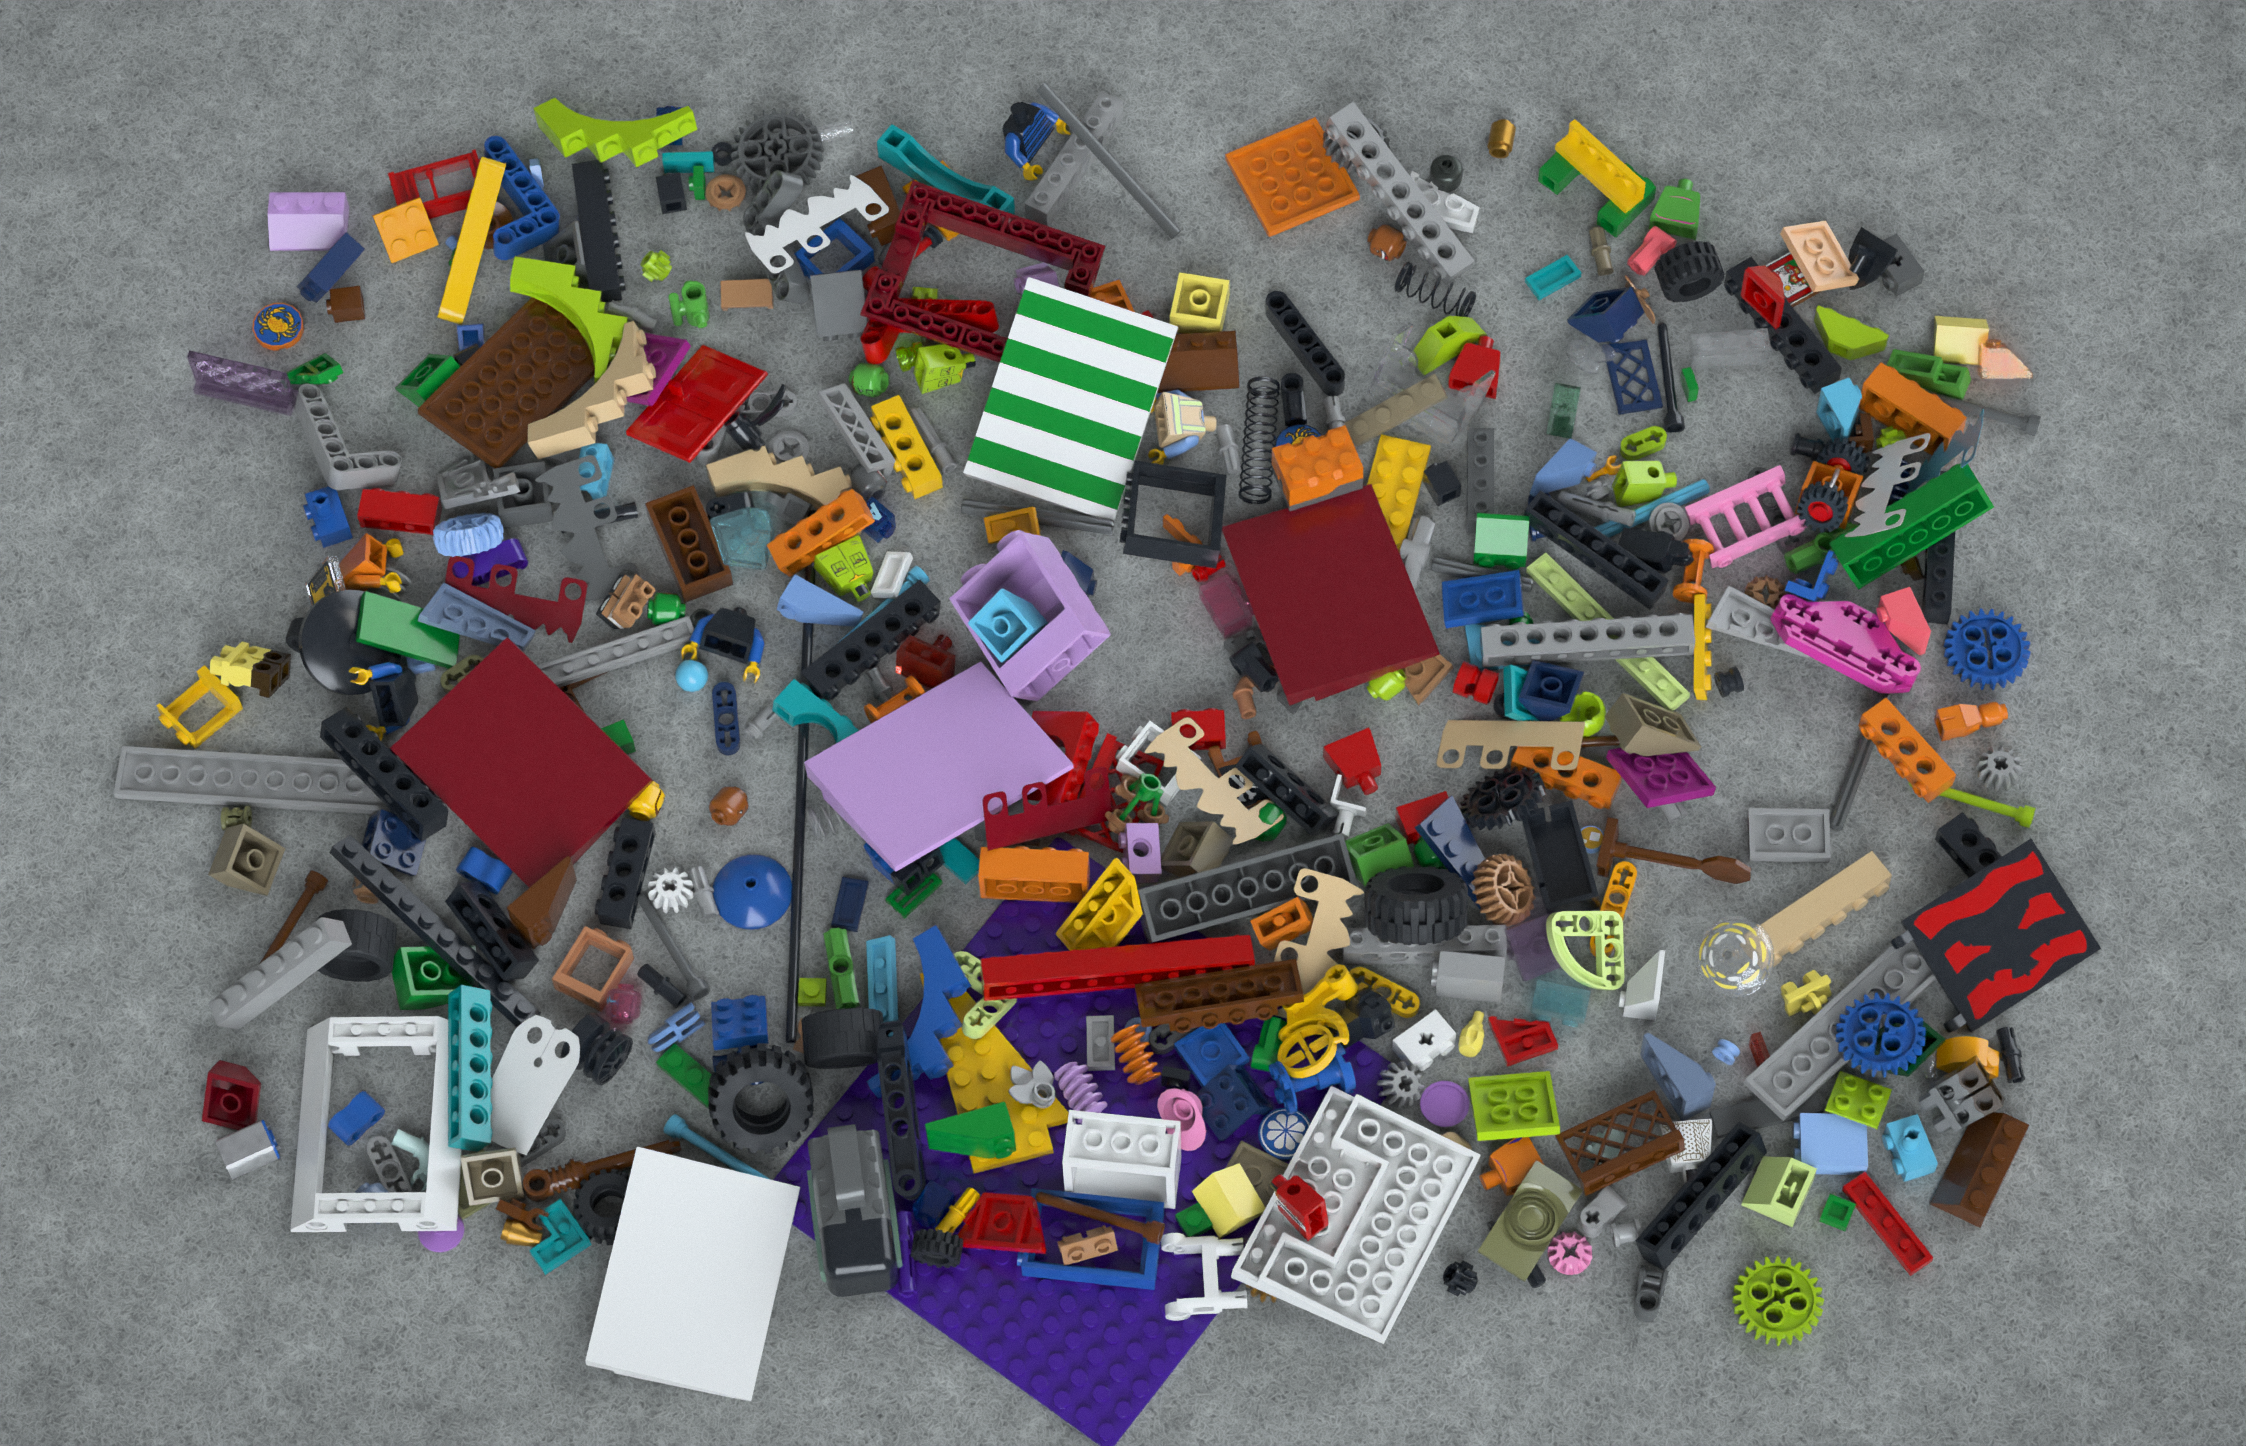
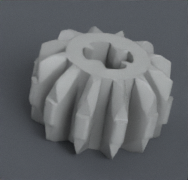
M2001 745L1998 751L1990 747L1987 753L1983 752L1980 755L1976 771L1979 772L1978 780H1986L1985 788L1993 784L1997 792L2002 785L2008 791L2011 784L2016 785L2018 783V776L2022 773V767L2019 766L2021 760L2020 757H2012L2013 749L2004 752V748Z
M1404 1061L1398 1062L1397 1065L1395 1063L1389 1064L1387 1066L1388 1070L1380 1072L1384 1080L1376 1083L1378 1086L1383 1087V1091H1380L1379 1096H1387L1385 1104L1391 1105L1394 1103L1395 1108L1398 1109L1403 1108L1404 1105L1406 1107L1412 1106L1414 1104L1413 1100H1419L1422 1097L1417 1090L1425 1087L1423 1084L1418 1083V1079H1421L1423 1075L1420 1073L1414 1074L1416 1066L1410 1065L1407 1067Z

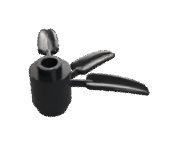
M784 384L781 385L769 406L754 421H751L746 414H741L737 411L724 424L727 428L726 432L743 450L749 448L758 452L762 446L766 445V442L760 438L762 432L756 425L761 426L767 423L782 409L785 400H781L785 392Z

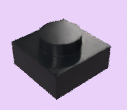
M1163 1066L1161 1074L1162 1086H1165L1167 1089L1189 1090L1191 1081L1189 1070Z

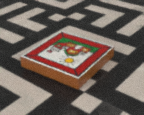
M1791 252L1765 265L1771 272L1774 271L1780 276L1783 282L1784 297L1792 307L1822 292H1813Z

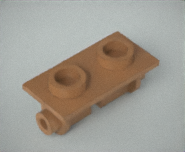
M1103 1225L1102 1227L1086 1231V1238H1082L1081 1233L1068 1237L1064 1236L1061 1241H1057L1064 1266L1118 1251L1112 1227Z

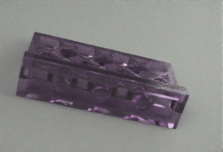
M189 350L187 358L196 381L193 389L194 394L288 416L292 415L298 390L292 389L287 373Z

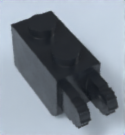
M1623 528L1618 545L1658 573L1665 574L1672 569L1673 565L1688 566L1694 561L1689 544L1675 540L1673 534L1665 531H1646L1642 528Z

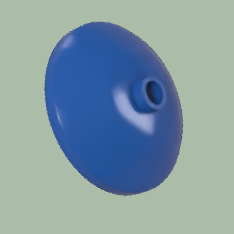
M745 855L730 861L719 871L713 883V898L719 915L726 922L738 928L752 930L767 927L778 921L786 913L791 903L792 882L788 872L780 863L763 855ZM749 882L755 883V886L751 888L746 885Z

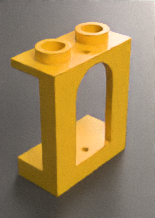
M205 665L196 671L199 680L166 708L160 703L156 705L160 713L158 717L160 722L167 729L172 726L177 731L175 735L179 741L185 746L189 743L194 749L243 709L239 698L226 685L221 684V680L218 677L210 674V670ZM210 691L226 707L199 730L190 733L178 722V719L184 711Z

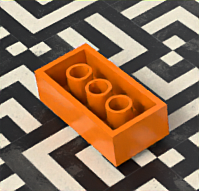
M1880 362L1863 383L1859 409L1865 413H1870L1871 417L1887 427L1893 426L1897 431L1902 430L1907 439L1929 433L1930 439L1924 451L1931 456L1942 442L1944 452L1946 451L1955 431L1961 430L1962 433L1964 431L1967 417L1959 409L1952 408L1942 402L1937 395L1928 393L1917 382L1903 377L1891 366H1886ZM1919 438L1912 443L1921 447L1925 439Z
M1017 846L1015 848L1001 847L988 851L987 847H981L978 875L980 897L985 899L1080 903L1089 891V852H1084L1081 849L1059 851L1051 847L1038 850L1029 849L1025 846Z

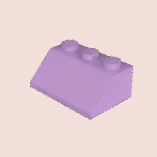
M270 192L268 204L270 251H329L348 229L349 204L345 192Z

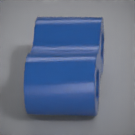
M470 847L456 867V871L462 877L471 882L481 881L488 891L496 895L499 894L513 873L505 863L488 856L476 847Z
M362 1091L343 1110L331 1118L328 1128L347 1146H350L383 1117L385 1109L366 1091Z

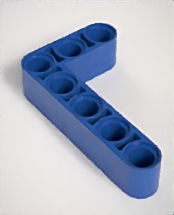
M500 136L487 138L484 145V157L506 163L501 186L524 215V217L502 226L494 232L493 253L495 257L500 260H509L549 241L558 234L560 214L506 140Z

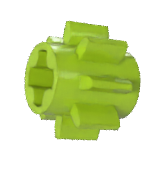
M662 250L658 253L648 252L640 263V266L643 267L642 275L650 282L654 279L664 280L672 269L671 261H669L670 256Z
M1893 426L1881 430V435H1879V438H1876V445L1880 449L1907 438L1902 430L1897 431Z

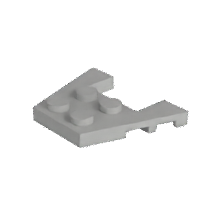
M477 456L470 458L471 460L469 461L464 458L437 475L441 501L445 509L520 492L518 480L514 472L491 481L488 464Z

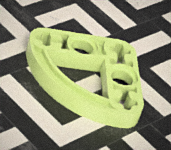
M1561 911L1554 912L1548 916L1546 932L1550 948L1559 965L1569 976L1585 986L1598 990H1615L1622 986L1625 978L1623 921L1617 912ZM1583 916L1587 917L1590 922V927L1587 931H1583L1579 927V920ZM1556 921H1571V926L1558 927L1556 926ZM1605 921H1613V926H1605ZM1604 935H1614V938L1605 939ZM1563 936H1595L1596 975L1588 972L1575 961L1566 946ZM1608 943H1611L1615 948V954L1612 958H1608L1604 952V948ZM1615 962V966H1605V963ZM1609 974L1614 975L1615 980L1609 981L1606 979V976Z

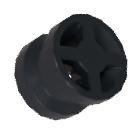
M1736 666L1729 668L1728 672L1725 673L1721 671L1714 673L1715 684L1721 697H1727L1734 691L1737 693L1744 691L1743 679Z

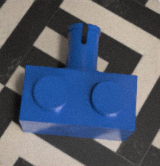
M327 486L305 494L308 504L303 505L307 519L313 518L315 525L311 526L315 541L321 540L322 546L325 548L353 538L337 490Z

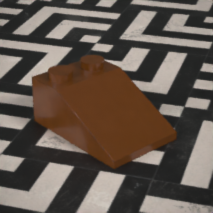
M569 856L565 857L507 907L511 923L533 949L539 945L543 946L551 940L552 934L555 932L576 884L577 878Z

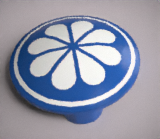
M1285 1108L1273 1110L1260 1123L1258 1130L1260 1144L1268 1154L1283 1162H1287L1293 1158L1311 1122L1298 1110L1294 1114H1288Z

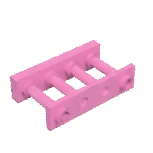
M1781 465L1685 507L1690 526L1696 523L1700 524L1709 543L1714 547V553L1709 555L1712 568L1726 567L1734 559L1783 537L1798 535L1807 528L1804 525L1805 519L1800 521L1799 515L1795 516L1781 489L1786 484L1785 473ZM1766 492L1773 494L1786 520L1773 527L1757 499L1759 495ZM1743 502L1749 504L1762 532L1751 537H1747L1734 511L1735 506ZM1719 513L1725 515L1738 540L1737 543L1726 548L1723 547L1710 521L1712 516Z

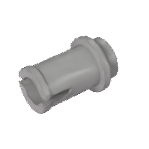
M765 706L752 722L748 721L746 723L745 733L753 740L762 738L763 732L777 719V715L775 713L771 715L770 713L773 710Z

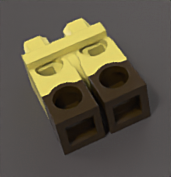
M241 642L236 648L225 645L222 648L220 657L214 656L211 659L210 674L221 676V684L228 686L232 684L238 687L246 685L260 689L259 696L270 698L289 679L291 654L257 646L249 647V643Z

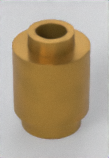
M1500 119L1491 124L1487 147L1489 154L1495 158H1506L1512 151L1516 127L1510 121Z

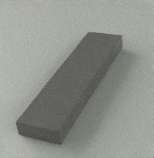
M1815 1091L1784 1121L1760 1099L1711 1110L1710 1117L1717 1139L1726 1137L1738 1122L1756 1130L1797 1120L1800 1113H1823L1824 1110L1818 1091Z

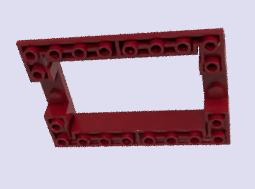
M912 181L895 224V235L881 270L878 269L860 315L1000 363L1008 338L897 301L927 224L930 223L1068 270L1064 289L1090 297L1106 246Z

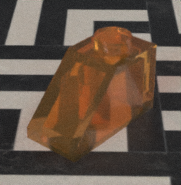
M1987 339L1985 343H1978V375L1981 379L2033 378L2030 368L2005 343H2001V340Z

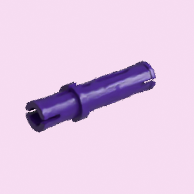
M900 1211L896 1214L903 1265L898 1269L899 1294L901 1296H913L917 1294L915 1260L911 1257L914 1239L912 1212Z

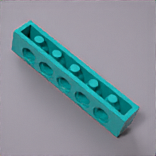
M460 985L448 994V1147L478 1152L491 1143L493 1136L491 1128L493 1105L490 1094L493 1084L492 1077H490V1065L493 1058L490 1051V1039L493 1032L490 1026L492 1002L490 1001V990Z

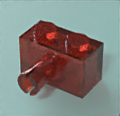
M940 634L933 644H929L909 635L896 652V673L906 678L912 676L918 683L931 689L951 679L955 674L956 656L947 651L952 646L951 639L946 636L941 642L944 635Z

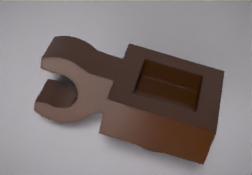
M511 1198L510 1202L500 1199L496 1210L523 1221L529 1227L536 1230L543 1229L542 1226L536 1223L537 1216L548 1217L549 1215L547 1211L539 1208L528 1211L525 1209L527 1204Z

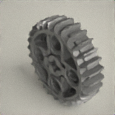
M773 108L772 114H767L763 110L762 117L759 118L754 114L755 121L752 123L748 120L745 121L746 129L739 127L741 135H734L736 143L731 144L733 150L731 158L738 178L742 179L745 187L749 185L752 192L757 189L760 191L771 174L777 170L791 173V166H800L792 174L800 175L803 183L808 186L810 184L808 177L816 178L814 170H821L819 162L823 161L822 153L824 152L822 139L818 134L817 127L813 126L810 119L805 120L802 113L797 116L796 112L792 110L787 114L785 108L782 109L781 113H777L775 108ZM780 128L778 132H772L774 129ZM788 129H794L802 134L789 136ZM760 134H764V139L754 140ZM801 148H807L805 151L798 152ZM751 154H757L755 157L748 158ZM766 170L767 176H759L753 171Z

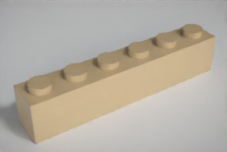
M1871 851L1756 927L1754 931L1757 936L1751 931L1744 935L1743 938L1746 944L1742 943L1741 947L1752 960L1753 952H1756L1758 957L1756 965L1760 970L1767 966L1773 968L1781 962L1783 955L1788 952L1791 954L1796 953L1803 947L1804 941L1809 938L1817 939L1825 932L1827 926L1832 923L1838 925L1847 917L1846 914L1853 909L1859 911L1868 903L1869 898L1874 895L1879 897L1887 892L1890 888L1889 884L1892 874ZM1749 937L1755 941L1756 949L1752 947ZM1760 941L1764 943L1766 948V958L1764 962H1762V948Z

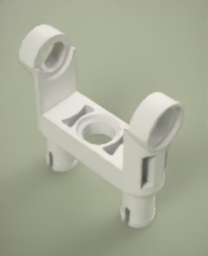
M1180 1233L1163 1235L1161 1239V1249L1163 1251L1174 1252V1255L1202 1253L1204 1297L1177 1299V1302L1166 1304V1319L1178 1321L1187 1319L1190 1315L1218 1314L1222 1312V1309L1247 1308L1246 1290L1221 1292V1289L1218 1290L1217 1259H1219V1256L1241 1255L1244 1250L1243 1238L1218 1240V1237L1215 1236L1186 1237Z

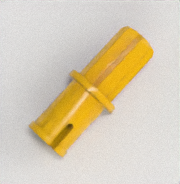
M968 1187L954 1206L950 1205L948 1207V1213L935 1227V1230H943L942 1232L944 1233L948 1231L953 1234L978 1201L980 1194L975 1189Z

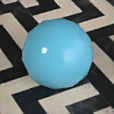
M684 660L675 671V679L678 686L684 691L695 692L705 686L708 681V671L706 666L700 662Z

